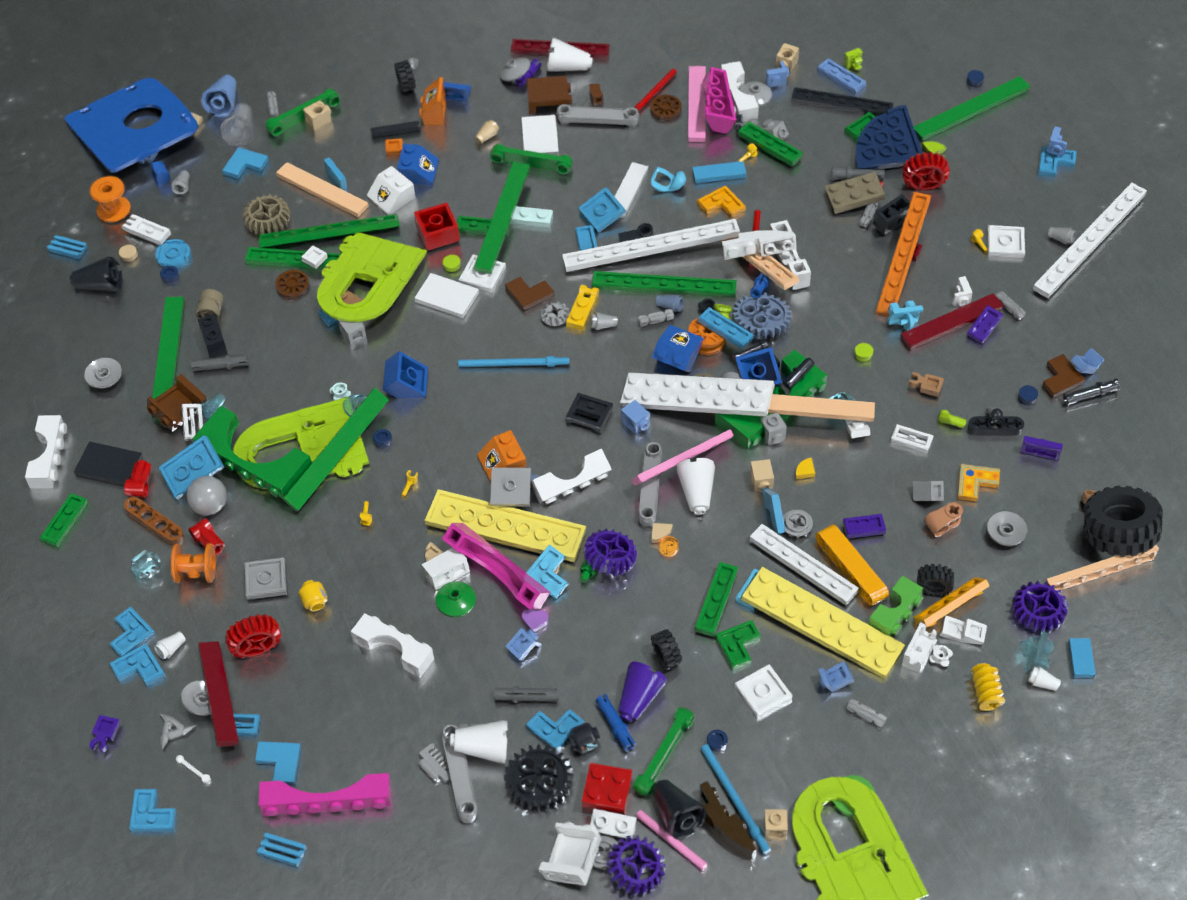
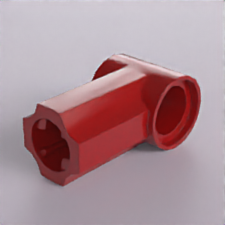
M145 460L135 462L131 477L126 480L124 485L125 496L147 497L149 489L148 480L152 470L151 463Z
M206 518L188 529L192 538L197 543L200 542L204 548H206L208 543H211L214 546L216 556L222 553L225 544L215 533L214 528Z

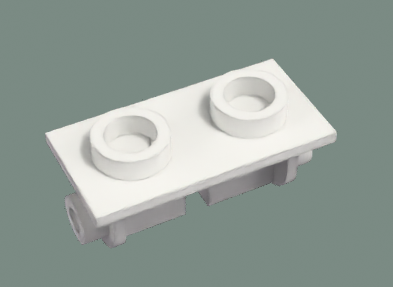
M594 809L590 825L595 827L598 833L622 838L630 835L632 838L635 834L637 818Z

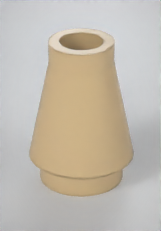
M492 120L485 121L474 138L479 144H482L495 136L499 127Z

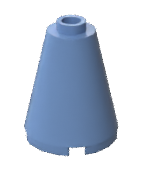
M224 75L205 90L201 102L206 112L215 114V117H226L232 113L235 107L237 84L234 77Z

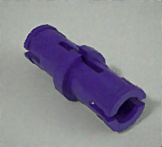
M533 59L528 71L520 78L515 79L516 84L521 81L518 85L519 87H523L528 78H533L535 72L542 66L541 62L535 65L539 61L538 59Z

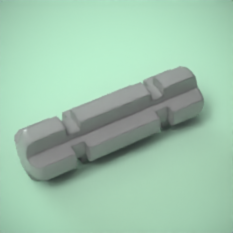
M272 91L266 95L270 118H275L279 116L276 94Z
M879 201L867 205L862 214L863 216L859 220L860 227H868L876 212L875 210L878 208Z
M1003 291L996 294V297L1004 305L1003 307L1011 314L1014 313L1013 316L1020 320L1025 316L1026 312L1021 307L1018 308L1019 305L1010 297H1007Z
M672 309L664 310L665 312H654L648 314V316L641 315L638 317V322L640 326L648 325L647 323L664 322V319L666 321L674 319V313Z
M855 699L849 700L847 710L853 713L857 712L856 715L870 722L874 721L875 725L883 727L887 720L885 715L877 714L876 710L862 703L861 705L858 704L859 702Z

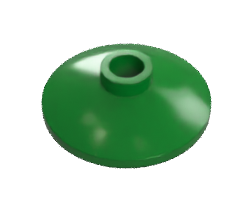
M460 581L449 582L443 585L436 595L437 608L440 612L450 617H460L469 613L476 602L473 588Z

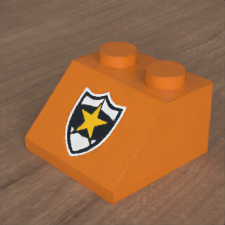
M439 77L424 89V96H421V106L423 108H420L419 115L420 118H423V125H444L446 98L443 77Z
M511 430L493 436L477 454L490 482L492 468H527L526 457Z

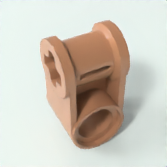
M951 502L929 513L924 518V523L935 537H939L960 525L963 508L960 504Z

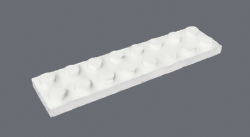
M629 373L620 404L621 407H625L636 400L645 409L767 416L775 385L774 381Z

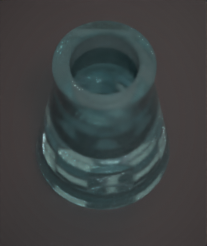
M217 393L202 406V415L209 420L218 408L223 406L226 400L224 395Z

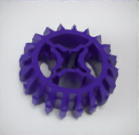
M605 528L604 531L598 529L596 533L592 532L586 540L583 549L587 565H592V570L597 569L599 574L603 572L607 576L609 574H612L614 577L617 574L623 576L625 572L628 573L633 568L637 558L636 545L633 544V540H628V535L623 536L621 532L617 533L614 529L608 531Z
M1030 581L1027 586L1023 584L1020 590L1016 591L1015 597H1013L1012 611L1014 612V618H1019V624H1025V630L1031 627L1033 633L1036 629L1040 630L1041 634L1045 629L1050 633L1053 628L1057 630L1060 624L1064 623L1065 617H1067L1068 603L1065 602L1066 596L1061 595V589L1055 590L1054 585L1051 587L1047 586V581L1044 584H1040L1037 581L1035 585Z
M629 835L625 840L619 839L617 844L612 846V851L607 855L610 860L606 862V866L610 867L607 871L608 875H614L611 882L618 881L619 883L617 889H621L623 886L625 887V894L632 890L635 896L639 891L642 895H645L647 890L652 892L655 886H659L661 883L660 879L665 876L663 870L666 868V864L662 863L665 856L658 855L661 848L655 849L653 847L655 841L649 844L647 843V837H644L641 841L639 835H635L633 839ZM632 851L630 857L620 859L622 853ZM652 871L651 877L640 880L642 873Z

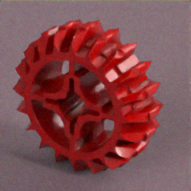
M932 151L929 153L923 152V154L917 153L916 156H911L910 160H906V163L903 165L902 177L905 185H908V188H914L915 191L918 189L921 191L934 190L936 187L941 188V184H946V180L949 179L950 168L947 159L943 155H939L938 152L935 154Z
M257 614L256 616L250 615L248 618L236 621L235 625L229 626L230 629L226 631L225 642L230 654L243 659L244 657H256L265 652H270V649L275 648L276 644L280 642L281 630L278 622L272 616H267L266 614L260 616Z

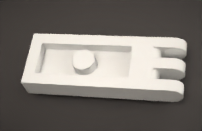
M133 214L126 221V224L122 225L124 231L158 245H162L171 235L170 229Z

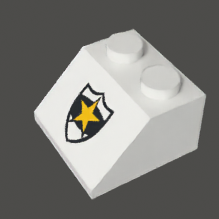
M390 166L377 175L367 194V198L387 215H390L415 199L414 184L394 167Z

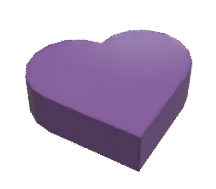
M527 609L522 614L523 623L534 632H537L549 622L548 614L544 610L535 611Z

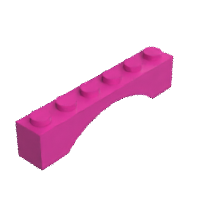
M451 523L442 540L456 551L473 559L493 573L508 587L514 597L527 608L540 609L551 592L466 524Z
M389 773L367 774L360 781L347 788L328 793L300 791L290 787L281 780L259 783V808L262 815L276 816L283 813L296 815L299 812L319 813L326 810L339 812L342 809L362 810L369 807L382 809L386 806H391V780Z

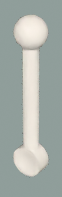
M182 755L176 757L177 763H182L202 779L204 784L210 782L209 775L202 774L186 762Z

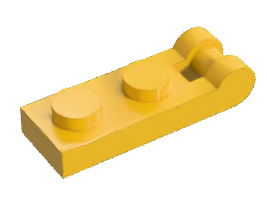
M586 285L580 286L579 293L566 321V327L584 331L598 298L599 288L593 287L591 289L587 288Z

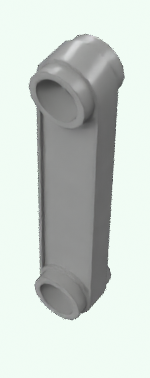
M564 104L558 107L557 118L563 124L578 122L621 124L634 127L638 124L639 113L637 109L632 107L615 109L571 107Z
M651 442L646 446L643 472L661 464L662 448L660 444ZM660 474L641 483L638 519L643 527H651L656 521Z
M447 725L442 731V744L457 815L463 823H471L477 816V805L466 755L454 751V746H450V737L447 735L455 734V729L459 728L455 725ZM464 810H470V811H472V812H471V813H464L463 811H464Z

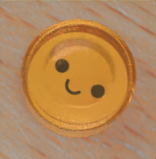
M672 536L663 537L659 542V551L664 556H673L679 550L678 540Z

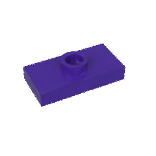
M987 305L967 332V336L983 345L1003 318V314Z
M1024 436L1020 452L1059 460L1063 444Z
M882 514L843 519L847 539L886 534Z

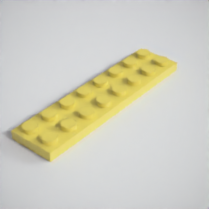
M439 489L425 518V525L448 530L451 523H464L484 540L542 554L550 544L565 555L566 558L564 560L575 562L586 533V526L507 506H491L490 502Z
M764 567L760 569L742 595V601L883 679L887 677L905 647L903 643Z

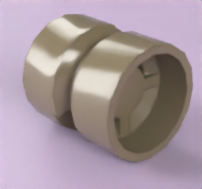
M203 290L200 294L196 317L199 319L215 314L218 321L224 300L223 295L217 290Z

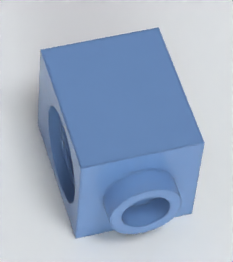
M634 400L621 409V421L632 432L637 434L640 431L646 430L650 425V413Z

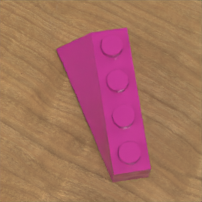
M711 67L703 79L706 96L705 118L712 131L728 134L736 122V116L726 70Z

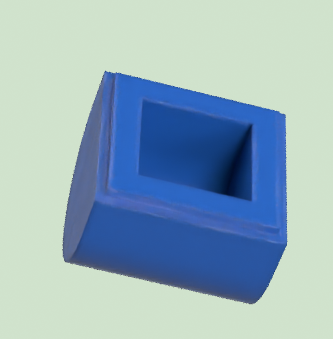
M160 161L152 162V176L158 186L167 184L170 180V175L164 163Z

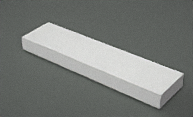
M632 162L615 195V198L626 210V213L620 218H625L648 172V166Z

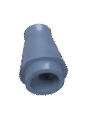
M658 295L656 297V305L665 309H672L675 313L677 311L681 312L684 298L680 297V295Z

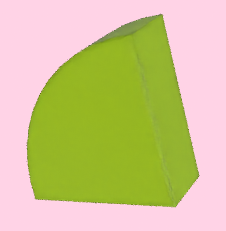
M928 141L922 143V148L926 153L932 151L933 154L937 152L942 154L946 151V147L938 142Z

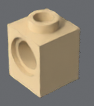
M784 43L776 56V68H779L780 61H783L785 67H788L791 73L799 58V48Z
M320 100L303 109L305 121L314 131L331 122V110L328 105H324Z
M770 459L752 461L750 475L754 492L762 491L763 488L773 489L774 475Z
M765 809L764 839L766 841H786L788 833L787 809Z

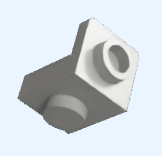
M769 119L760 127L781 140L788 136L787 129L782 120Z
M779 413L761 418V423L765 427V442L768 446L785 440L786 425Z

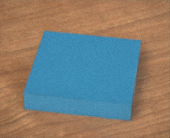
M607 187L579 207L580 212L598 233L626 213L625 208Z

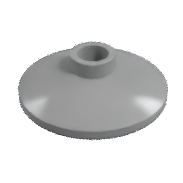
M517 58L508 61L500 71L501 79L512 81L520 78L530 68V61L527 58Z
M748 82L739 89L744 94L754 95L758 106L767 104L772 97L771 89L761 82Z
M100 358L87 366L84 377L86 382L92 387L107 388L114 385L120 379L122 368L112 358Z
M1002 511L990 517L987 531L995 542L1005 546H1013L1025 539L1027 525L1019 515L1013 512Z
M194 681L186 685L181 694L183 706L191 713L210 715L204 681Z

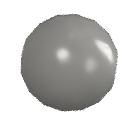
M200 476L193 480L187 489V503L198 514L204 516L213 515L226 504V488L222 481L213 476Z

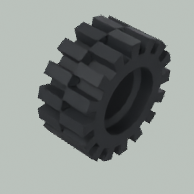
M404 60L394 63V70L401 91L407 92L416 89L414 74L409 61Z
M934 563L931 566L926 564L924 567L921 566L920 570L918 569L917 584L923 587L922 593L926 592L928 596L930 594H933V597L937 595L942 597L943 594L949 595V592L951 593L954 587V572H952L951 568L948 569V566L942 567V564H938V566H935Z
M668 629L651 635L653 650L660 664L665 669H669L682 662L681 651L675 642L676 639Z

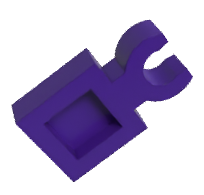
M99 715L92 731L93 737L96 738L92 739L89 744L91 751H94L97 745H101V753L106 752L107 740H114L121 724L119 719Z

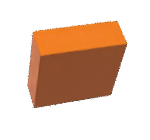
M402 138L385 140L386 156L401 155L403 147Z

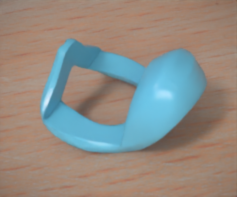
M657 166L650 181L654 189L661 192H672L680 189L687 179L682 171L672 175L667 170ZM657 172L670 178L671 182L668 186H662L654 181Z

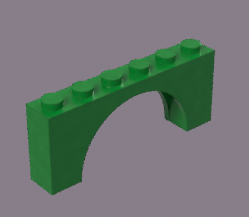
M794 349L782 359L781 372L788 377L792 373V369L794 367L797 368L806 358ZM814 365L805 374V378L792 388L789 396L814 397V395L826 388L827 374ZM715 414V423L725 432L731 429L733 438L746 449L757 445L761 438L765 436V427L761 423V418L766 416ZM779 414L784 422L790 416Z
M220 406L192 438L193 442L206 435L221 462L228 470L238 472L245 480L250 479L259 488L262 489L264 487L273 496L283 498L312 463L310 456L294 447L285 456L271 462L253 463L241 459L232 451L231 447L234 432L240 423L235 413Z

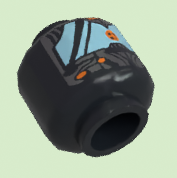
M587 722L571 728L570 735H568L573 751L577 750L580 754L597 748V740L601 738L597 727L592 728Z

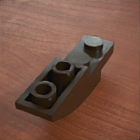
M708 781L700 784L699 794L705 803L703 807L707 811L705 821L708 826L732 850L751 861L756 859L758 846L754 838L748 836L746 832L747 826L743 819L739 820L736 813L729 816L726 806L721 805L718 800L717 790L715 787L711 788Z

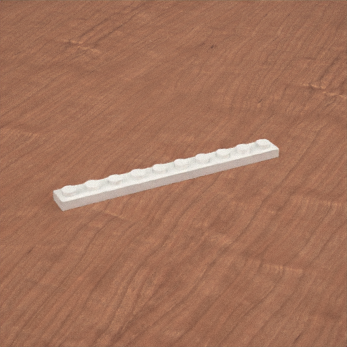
M1131 183L1034 284L1033 290L1049 298L1146 196L1147 190Z
M736 219L562 255L566 272L738 237L740 230Z

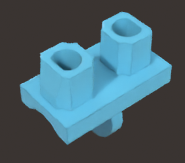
M913 301L905 302L903 308H900L897 303H891L887 309L889 313L887 323L888 325H904L907 330L912 329L914 323L918 322L919 315L924 309L922 305L916 306Z

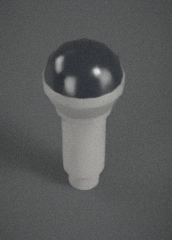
M986 408L992 420L999 421L1003 417V411L1000 408Z

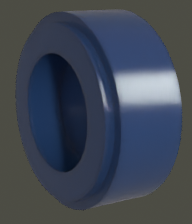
M972 70L967 75V82L972 86H979L984 81V74L979 70Z
M166 266L160 271V276L163 282L174 283L178 280L179 273L176 267Z
M1026 385L1020 388L1018 398L1022 403L1033 404L1036 402L1038 391L1035 387Z
M386 429L377 430L373 434L375 446L378 448L390 446L392 443L391 432Z
M712 730L707 735V744L714 752L723 751L728 745V736L722 730Z

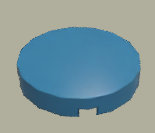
M179 239L165 241V244L162 246L160 244L155 252L156 260L163 268L174 266L179 269L185 266L191 258L189 245Z

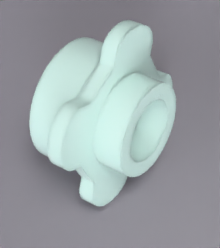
M339 382L330 388V393L333 394L334 400L351 396V392L348 391L347 384Z

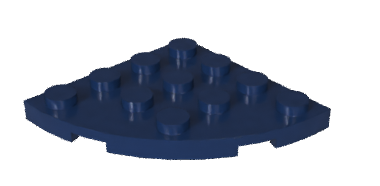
M906 105L888 109L886 113L874 117L865 126L860 134L855 150L856 169L878 170L900 167L906 163V160H910L911 156H916L917 153L923 154Z

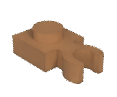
M912 372L911 379L916 381L909 380L908 386L911 388L920 387V392L938 397L944 378L930 374L921 377L919 373Z

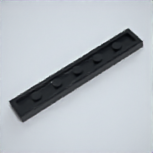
M794 87L791 103L864 115L870 112L874 116L886 113L888 109L893 108L894 104L892 102Z

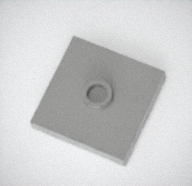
M492 468L490 505L530 507L531 468Z
M284 557L245 562L247 600L287 595Z

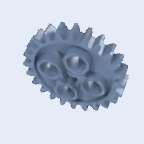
M765 292L759 298H754L750 294V297L744 295L743 299L739 298L738 303H735L732 311V320L737 325L756 335L757 339L760 336L766 339L768 335L774 338V334L780 336L781 332L785 333L786 328H789L792 311L789 310L790 306L786 305V301L780 302L781 297L775 299L774 294L769 297L767 292Z

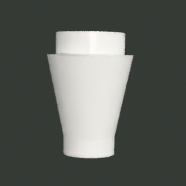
M178 631L176 634L157 641L154 650L161 659L170 658L186 639Z
M1033 666L1027 682H1030L1031 686L1057 691L1061 680L1040 666L1038 668Z

